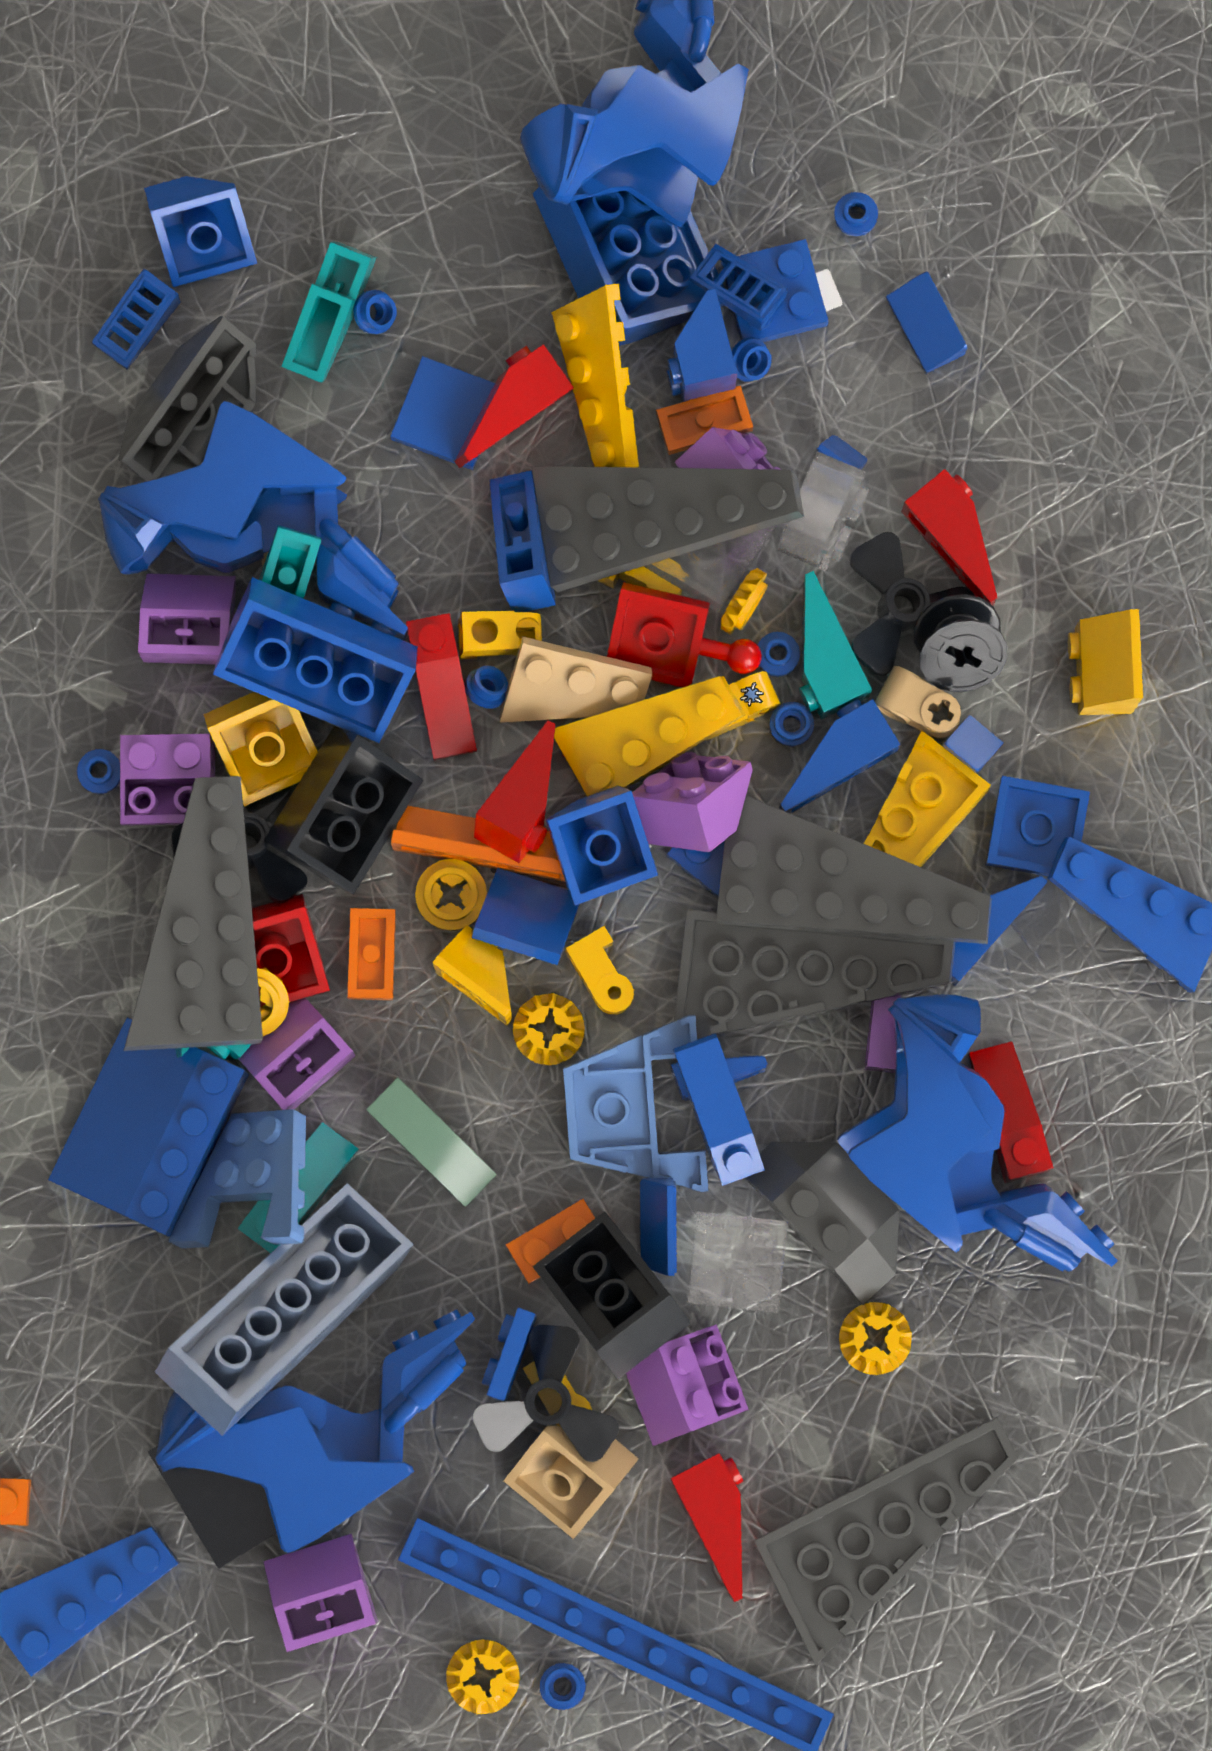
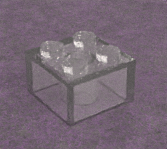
M817 451L800 489L804 517L786 522L781 534L778 551L826 572L831 560L840 563L852 532V528L848 527L847 523L849 520L857 523L870 488L863 486L866 472Z
M697 1211L686 1305L777 1315L780 1307L788 1221Z

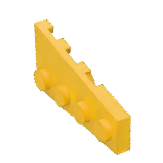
M619 284L605 285L551 313L565 359L567 373L574 387L573 392L594 467H639L633 410L626 407L624 396L627 386L630 385L628 367L621 368L619 341H625L623 322H616L614 300H621Z
M718 676L556 727L554 739L587 796L615 786L627 789L746 714L725 677Z
M921 730L864 844L922 867L987 794L991 784Z

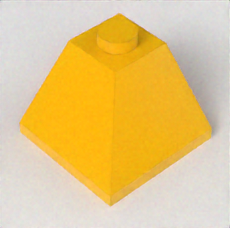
M466 925L432 962L435 973L508 1026L512 1020L503 951L497 948L498 946L473 939V929Z

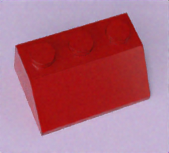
M296 895L284 903L272 902L252 908L257 968H267L275 976L281 978L287 990L289 1002L330 991L304 895ZM260 1000V1007H263V1005L266 1006L265 1003H263Z

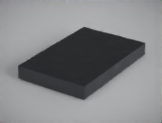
M158 1446L148 1451L218 1569H221L276 1534L266 1493L261 1485L222 1473L195 1468L176 1467L162 1472L155 1460Z

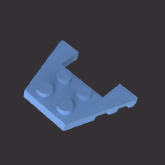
M687 1015L563 1067L571 1160L648 1178H673L676 1185L700 1192H708L705 1149L658 1152L651 1066L652 1060L676 1058L673 1051L674 1048L697 1040L695 1015Z
M294 1109L231 1114L170 1235L169 1242L180 1248L209 1247L222 1202L271 1200L261 1238L272 1244L302 1243L304 1227L298 1224V1209L304 1207L305 1192L298 1189L299 1169L305 1167L306 1116Z

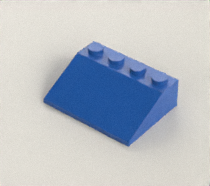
M540 187L532 193L578 299L605 285L619 284L621 300H614L616 322H623L625 341H619V346L639 341L689 320L705 294L703 289L690 281V276L709 253L691 211L686 223L679 227L624 190L572 201L567 206L550 201ZM715 266L707 275V278L712 281L719 275ZM719 302L720 307L725 306L724 304Z
M127 1017L48 1180L170 1237L249 1074L244 1069L196 1047H189L184 1055L179 1058L176 1057V1048L124 1051L132 1019Z

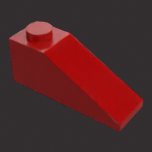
M544 344L533 352L530 351L528 346H525L505 360L509 368L498 377L455 459L459 469L574 388Z
M944 469L904 502L901 512L963 585L970 589L976 597H980L994 606L997 593L975 505L970 498L973 495L972 490L959 475L956 474L952 477Z
M450 613L406 621L410 644L418 646L416 675L433 760L477 752Z
M549 720L476 813L474 838L517 863L522 861L529 850L536 852L539 849L548 831L544 827L556 725Z
M1010 1041L969 1052L968 1055L972 1069L988 1082L1004 1106L1005 1112L999 1149L995 1150L1004 1183L1052 1170L1054 1167L1043 1128L1013 1042Z
M717 1453L671 1477L670 1480L732 1601L735 1603L743 1598L741 1494L736 1485L744 1482L732 1457L723 1460L720 1453Z

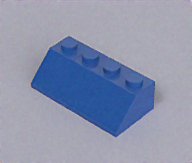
M252 577L232 619L213 675L380 743L416 670L418 646Z

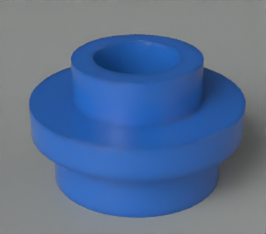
M848 193L840 198L836 204L834 211L835 223L847 235H865L876 225L878 219L877 205L870 196L864 193ZM852 207H860L865 215L860 219H854L849 215L848 211Z
M368 290L357 298L353 314L356 324L362 331L368 334H381L387 331L394 323L397 310L394 301L385 292ZM371 305L376 309V316L373 320L370 316Z
M747 337L740 340L732 349L737 379L745 382L759 380L769 371L771 354L761 340Z
M772 632L765 635L758 643L762 654L759 667L762 671H766L768 675L784 676L796 668L800 658V649L796 640L789 634ZM780 646L785 649L786 657L780 661L774 660L770 656V649Z
M486 665L471 671L465 679L464 687L467 696L472 702L480 707L493 709L501 706L505 701L508 681L501 670Z
M786 702L773 711L769 723L770 731L774 739L780 744L790 747L799 746L805 743L812 735L814 718L812 713L803 704ZM787 718L797 719L800 723L799 730L788 732L783 726L784 720Z
M95 749L86 753L80 759L77 767V776L81 785L89 792L95 794H105L115 789L120 783L119 759L112 752L104 749ZM98 763L107 766V773L102 778H94L91 775L93 766Z
M554 1664L541 1677V1696L549 1706L555 1709L566 1710L573 1708L582 1700L585 1694L586 1684L584 1676L578 1668L571 1664ZM560 1677L569 1679L572 1684L571 1691L566 1695H560L554 1690V1682Z

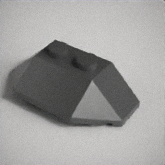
M219 316L178 347L128 417L118 460L146 482L201 465L204 461L220 405L224 401H228L250 412L256 404V370L254 361L256 343L225 317Z
M772 1141L760 1153L765 1170L745 1177V1179L861 1305H864L896 1275L898 1207L865 1176L838 1143Z

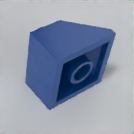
M716 289L705 292L674 343L673 358L667 359L669 370L666 372L672 396L680 395L681 402L732 390L736 386L737 370Z
M621 786L612 787L576 800L545 819L573 905H578L658 876L631 790Z

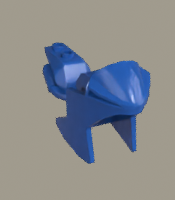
M638 0L635 9L641 12L635 26L634 35L660 72L655 74L645 69L642 65L609 69L604 72L581 106L559 104L539 114L522 129L520 141L536 181L550 201L567 206L572 201L624 190L631 193L676 226L682 227L687 221L694 200L698 177L708 185L714 186L723 174L731 155L749 69L743 65L736 64L721 74L706 55L712 26L715 23L714 0Z
M224 401L219 407L204 461L201 465L160 479L121 488L106 486L104 492L98 498L105 540L110 554L122 574L129 575L148 570L170 542H176L196 563L223 573H230L264 559V553L269 552L277 526L279 525L321 537L322 540L316 556L317 585L320 598L330 604V610L351 619L356 617L370 624V627L405 641L408 635V627L390 610L399 593L397 590L399 582L396 580V575L356 535L352 537L338 525L337 504L344 501L347 494L336 487L345 482L346 476L254 413L228 401Z
M942 994L897 998L888 1009L894 1018L896 1068L894 1099L889 1105L839 1135L837 1141L848 1153L849 1158L874 1185L956 1253L961 1249L963 1243L961 1235L994 1227L1013 1239V1243L1060 1271H1072L1081 1262L1080 1258L1086 1253L1112 1267L1118 1262L1109 1251L1115 1244L1097 1224L1089 1229L1080 1220L1079 1216L1085 1211L1067 1191L1062 1196H1059L1048 1185L1035 1184L998 1193L993 1185L991 1168L994 1150L999 1149L1005 1112L1004 1106L988 1082L978 1072L960 1063L981 1032V1009L978 1000L958 995Z
M458 1309L433 1321L437 1330L421 1338L418 1331L415 1330L392 1342L396 1351L382 1360L380 1368L379 1409L364 1414L349 1412L293 1386H283L269 1391L222 1436L174 1391L163 1415L155 1460L162 1472L176 1467L195 1468L222 1473L261 1485L266 1493L280 1547L284 1552H293L322 1537L414 1472L412 1466L402 1462L404 1425L417 1413L424 1411L464 1371L462 1368L466 1365V1361L454 1340L475 1318L472 1312L461 1317Z

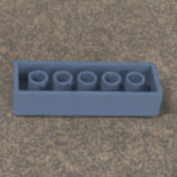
M348 1183L301 1225L304 1227L302 1243L280 1244L168 1347L155 1370V1373L222 1436L400 1267L414 1245Z

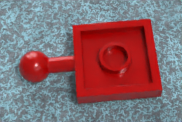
M623 582L607 657L651 667V680L682 688L692 685L699 655L727 661L729 667L734 672L749 674L760 665L762 654L759 646L750 639H738L732 644L703 638L710 602Z

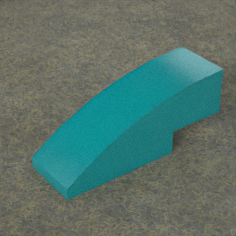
M337 241L330 242L316 282L310 287L281 367L324 383L354 317V304L366 288L377 257Z

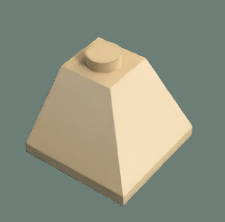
M547 1425L503 1481L574 1539L639 1458L615 1439L600 1460L595 1462L586 1461L576 1450L561 1426Z

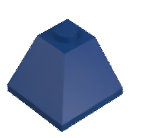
M185 176L144 188L173 287L257 264L234 183Z

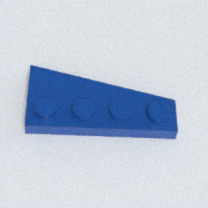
M1065 837L1047 879L1089 913L1095 914L1112 928L1111 930L1120 938L1130 942L1145 954V958L1156 967L1170 974L1189 993L1195 992L1212 951V902L1072 837Z
M149 1527L0 1592V1636L32 1677L180 1562L154 1527Z

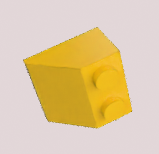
M1130 609L1080 619L1075 627V633H1068L1069 659H1076L1077 676L1070 677L1071 703H1078L1079 715L1132 714L1143 699L1139 609Z
M252 692L203 714L207 728L229 775L241 777L244 807L300 782L318 753L300 710L259 693Z

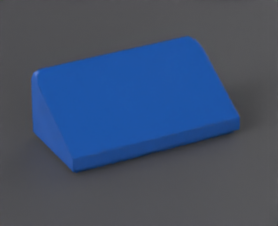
M928 271L918 275L886 296L894 315L926 374L965 355L967 350L966 342Z
M644 1178L640 1181L641 1258L653 1272L667 1276H675V1273H677L676 1182L673 1178Z

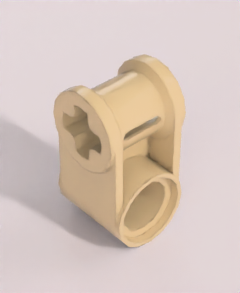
M899 666L893 667L875 700L881 713L898 722L908 724L919 731L923 730L932 738L944 739L951 736L958 728L961 709L957 699L951 694L929 684L913 672ZM941 707L947 708V717L951 721L943 719L939 725L932 722L933 713L930 710L938 712Z

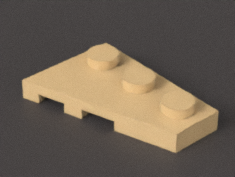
M522 636L506 691L505 701L499 715L500 723L586 718L645 700L652 677V668Z

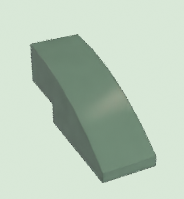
M398 1077L366 1109L465 1208L497 1176Z

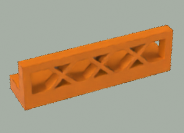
M408 806L398 821L396 830L393 829L391 845L394 851L443 860H462L471 865L493 869L501 868L510 872L565 882L549 831H547V835L536 852L529 850L522 861L517 863L474 838L475 818Z

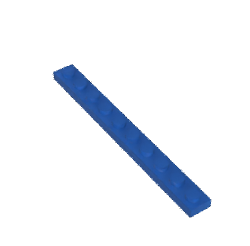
M417 1518L398 1558L399 1561L802 1751H818L834 1716V1713L420 1518Z

